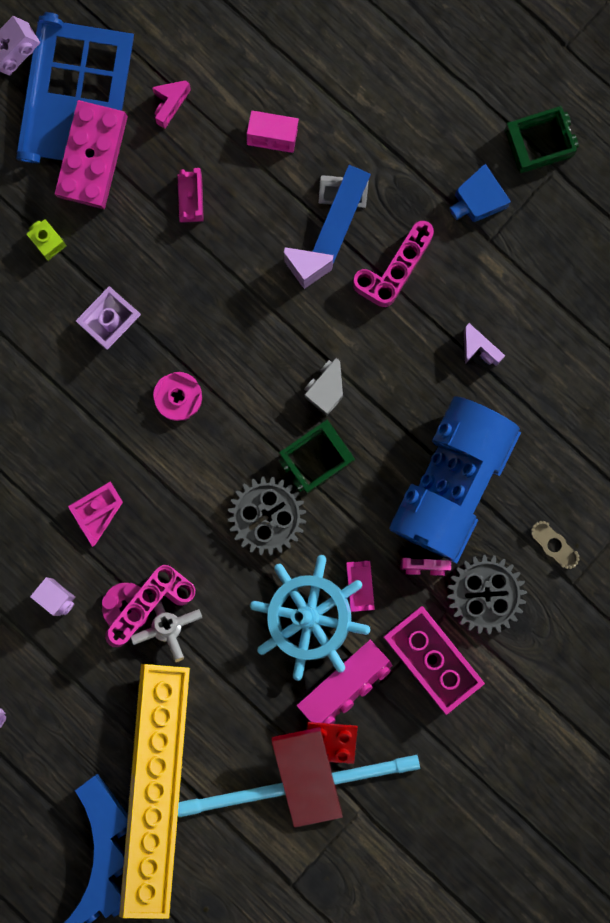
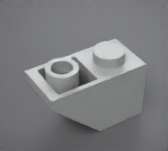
M337 358L333 362L329 360L320 370L323 373L317 381L313 378L304 389L307 391L305 398L326 416L343 398L341 366Z

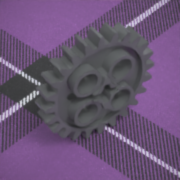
M262 477L261 484H257L252 479V487L244 483L245 492L236 491L239 499H231V502L236 506L235 508L228 509V512L234 514V517L229 518L228 522L235 523V526L230 528V531H238L234 539L239 540L243 538L244 541L241 546L244 548L250 544L251 553L256 548H259V553L262 556L264 550L268 549L270 556H272L273 549L277 548L281 554L283 545L289 549L291 548L289 543L291 539L298 542V538L295 536L296 532H304L298 527L299 524H306V521L300 518L301 515L306 514V510H299L304 501H296L299 492L291 494L293 486L289 485L285 489L283 487L284 480H281L277 485L275 484L274 477L271 478L270 483H266L265 478ZM267 493H273L277 497L276 503L272 506L263 503V497ZM285 503L282 509L272 514L271 522L264 520L253 530L249 529L250 525L263 517L262 512L264 510L269 513L279 504ZM248 507H253L257 510V515L253 520H247L243 516L244 510ZM286 512L291 516V521L288 525H280L278 523L277 517L280 513ZM261 527L271 529L269 539L262 540L258 537L257 532Z
M482 555L481 562H479L476 557H472L473 565L464 561L465 570L457 567L456 571L459 576L450 577L455 582V585L447 586L448 589L453 590V594L448 595L447 598L453 599L454 603L448 607L457 609L453 617L461 615L462 619L459 624L463 625L468 622L469 631L474 626H477L478 634H481L483 628H486L487 634H491L492 627H494L500 633L502 624L506 628H510L509 619L514 622L518 621L514 615L515 612L523 613L518 606L519 604H526L525 600L520 599V595L526 594L527 591L520 590L519 587L525 581H517L516 578L521 573L513 574L511 572L514 567L513 564L506 568L504 566L505 559L496 563V556H492L491 560L487 561L486 555ZM495 575H500L504 579V585L500 589L492 585V578ZM471 576L477 577L480 581V586L476 590H471L467 585V580ZM485 588H487L488 592H508L507 596L489 597L488 602H486L484 597H465L466 593H481L485 591ZM497 599L503 600L506 604V609L502 613H497L494 610L493 605ZM474 600L478 601L482 607L477 615L469 611V604Z

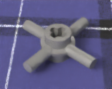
M153 593L149 595L151 602L154 601ZM160 600L154 607L156 617L152 622V628L132 635L131 640L133 645L153 637L167 642L175 662H179L184 659L176 639L181 632V626L201 619L202 615L198 609L177 617L172 613L165 612ZM167 624L170 627V629L165 630L163 625Z

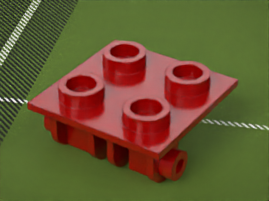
M308 722L307 730L321 727L329 762L354 764L358 726Z

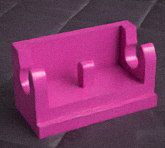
M251 111L247 130V145L294 153L299 119Z
M193 168V172H185L182 169L178 174L179 221H204L201 169Z
M370 561L347 562L348 585L356 580L362 582V588L349 596L351 612L375 610Z

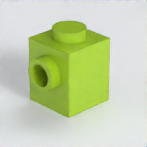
M46 219L42 222H35L29 228L30 232L27 233V236L48 261L66 247L64 241Z

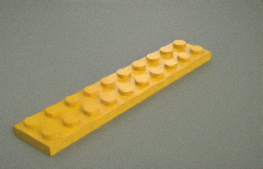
M141 664L119 913L121 918L169 919L190 668Z

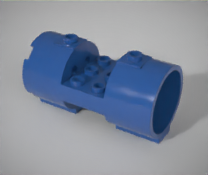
M454 396L432 439V442L438 448L420 480V485L410 484L391 522L390 531L457 564L478 522L477 517L473 513L492 474L501 475L521 434L519 426L503 415L481 404Z

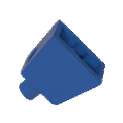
M485 164L457 189L455 196L459 202L451 206L449 210L456 220L468 214L470 219L476 222L505 210L509 207L511 201Z

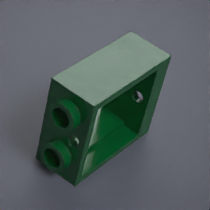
M562 106L506 124L504 130L519 174L574 157L577 151L576 148L579 147L578 140L575 134H571L569 128L571 125L570 117L567 112L563 111ZM555 120L565 150L530 161L520 131Z
M328 419L280 451L281 459L278 460L286 472L290 470L295 476L292 481L300 492L304 490L306 494L355 462V458ZM323 432L342 459V462L308 485L289 455Z

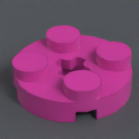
M174 372L162 377L154 389L153 396L157 409L164 417L170 420H188L197 413L202 403L200 386L191 375L184 372ZM179 390L183 391L182 396L185 397L184 400H179L178 403H175L174 397L171 396L172 393H177Z
M120 583L108 590L102 600V613L110 626L120 615L122 602L125 600L129 603L141 587L133 583ZM144 591L142 594L143 599L151 603L149 595ZM131 610V613L127 614L130 621L137 622L139 620L137 611ZM148 615V616L146 617V619L142 622V624L138 627V629H139L140 627H142V626L146 623V621L148 620L149 615ZM123 624L118 631H124L127 627Z

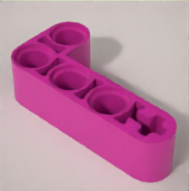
M419 221L412 227L382 277L367 269L359 270L353 280L355 291L378 306H390L430 244L434 233L432 225L427 221ZM425 230L426 235L421 238L418 245L416 243L418 233ZM411 249L416 253V257L407 259L403 252ZM399 269L403 272L404 277L394 279L391 276L392 270ZM361 277H366L370 280L371 284L368 287H361L357 281ZM386 289L391 293V297L383 300L379 297L378 292Z
M168 565L158 567L108 628L105 634L106 642L112 647L124 645L164 595L177 605H185L195 596L194 585ZM159 572L168 574V583H161L158 580ZM179 587H183L188 591L187 599H182L177 595ZM144 591L153 593V602L148 603L143 599L142 594ZM128 610L137 611L139 614L137 622H132L128 619ZM124 624L127 628L121 634L123 640L121 638L114 640V632H117Z

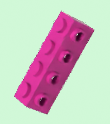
M371 640L344 663L345 670L342 673L337 670L333 672L297 705L311 722L334 724L336 716L341 712L346 713L353 707V701L360 695L361 697L365 696L373 688L372 684L377 679L382 680L391 672L390 668L393 665Z

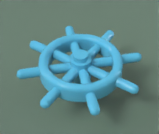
M324 555L317 557L313 576H299L291 579L283 565L276 564L274 570L283 585L276 591L270 604L258 601L250 603L252 610L268 614V627L272 638L258 647V653L264 655L278 646L288 655L295 657L293 678L296 681L302 679L306 660L320 659L326 656L329 657L335 669L342 673L345 670V665L336 650L343 644L349 631L363 635L370 633L368 625L351 622V609L347 600L349 596L362 588V582L356 580L341 590L333 582L323 578L326 557ZM311 586L308 603L306 604L298 589ZM321 588L331 597L317 606ZM289 595L293 599L298 610L283 607V604ZM337 606L338 619L323 616L324 613ZM281 617L290 618L293 623L283 630ZM320 625L336 628L330 640ZM302 629L299 647H297L288 638ZM311 632H313L321 647L308 650Z

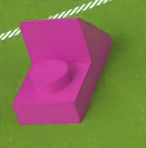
M187 81L152 88L154 95L165 101V103L161 102L155 111L156 122L162 128L166 129L191 91L190 84Z

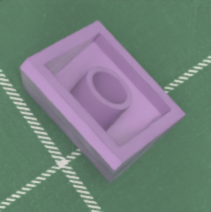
M286 247L284 249L285 263L304 289L332 270L333 255Z
M109 286L76 322L102 347L108 350L141 314Z

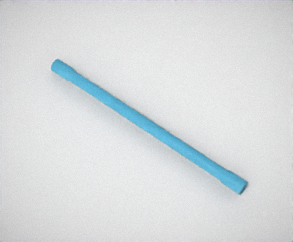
M418 755L397 758L393 761L333 772L332 775L335 785L392 773L420 769ZM283 783L203 799L182 801L178 804V817L286 794Z

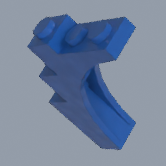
M96 774L75 790L86 809L91 823L94 858L87 889L79 905L63 923H83L85 921L86 923H91L100 916L99 910L105 918L111 914L113 917H116L120 913L121 889L112 878V875L114 874L117 878L123 874L125 852L114 836L116 835L119 839L126 834L128 814L99 774Z

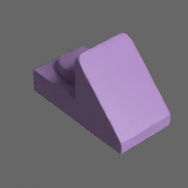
M470 323L465 327V364L479 350L481 352L480 357L489 365L493 363L497 366L505 355Z

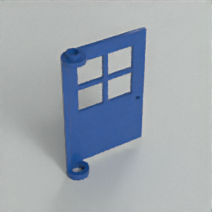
M44 12V16H39L36 36L40 44L34 49L16 156L17 160L37 164L40 163V157L63 161L78 100L122 111L134 34L63 23L62 20L58 19L57 14ZM57 37L84 41L81 66L53 62ZM90 42L117 46L113 72L86 67ZM52 67L79 72L76 97L48 93ZM85 73L112 77L108 102L81 98ZM94 150L89 151L86 157H93Z

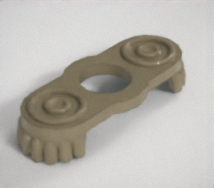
M539 521L533 525L531 535L542 546L546 555L553 557L565 569H572L578 565L580 560L578 552L574 551L566 543L564 537L557 534L549 526L548 522ZM556 538L561 542V549L558 552H551L548 549L547 544L550 539Z

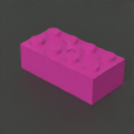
M80 100L77 101L55 190V195L58 198L105 209L128 118L124 111ZM94 150L93 157H86L89 151Z
M420 606L383 636L446 715L485 684L423 606ZM430 655L437 657L436 664H429L428 657Z

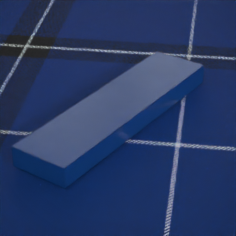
M348 165L312 252L333 255L334 263L368 183L370 173Z

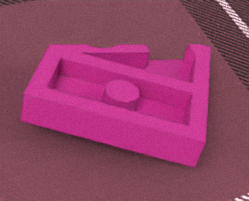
M110 481L68 506L92 547L96 545L123 501Z
M402 558L400 570H406L408 575H420V570L430 571V575L445 576V571H451V561Z

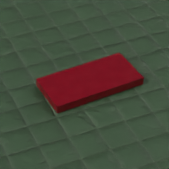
M321 727L272 737V745L294 827L342 818V810Z

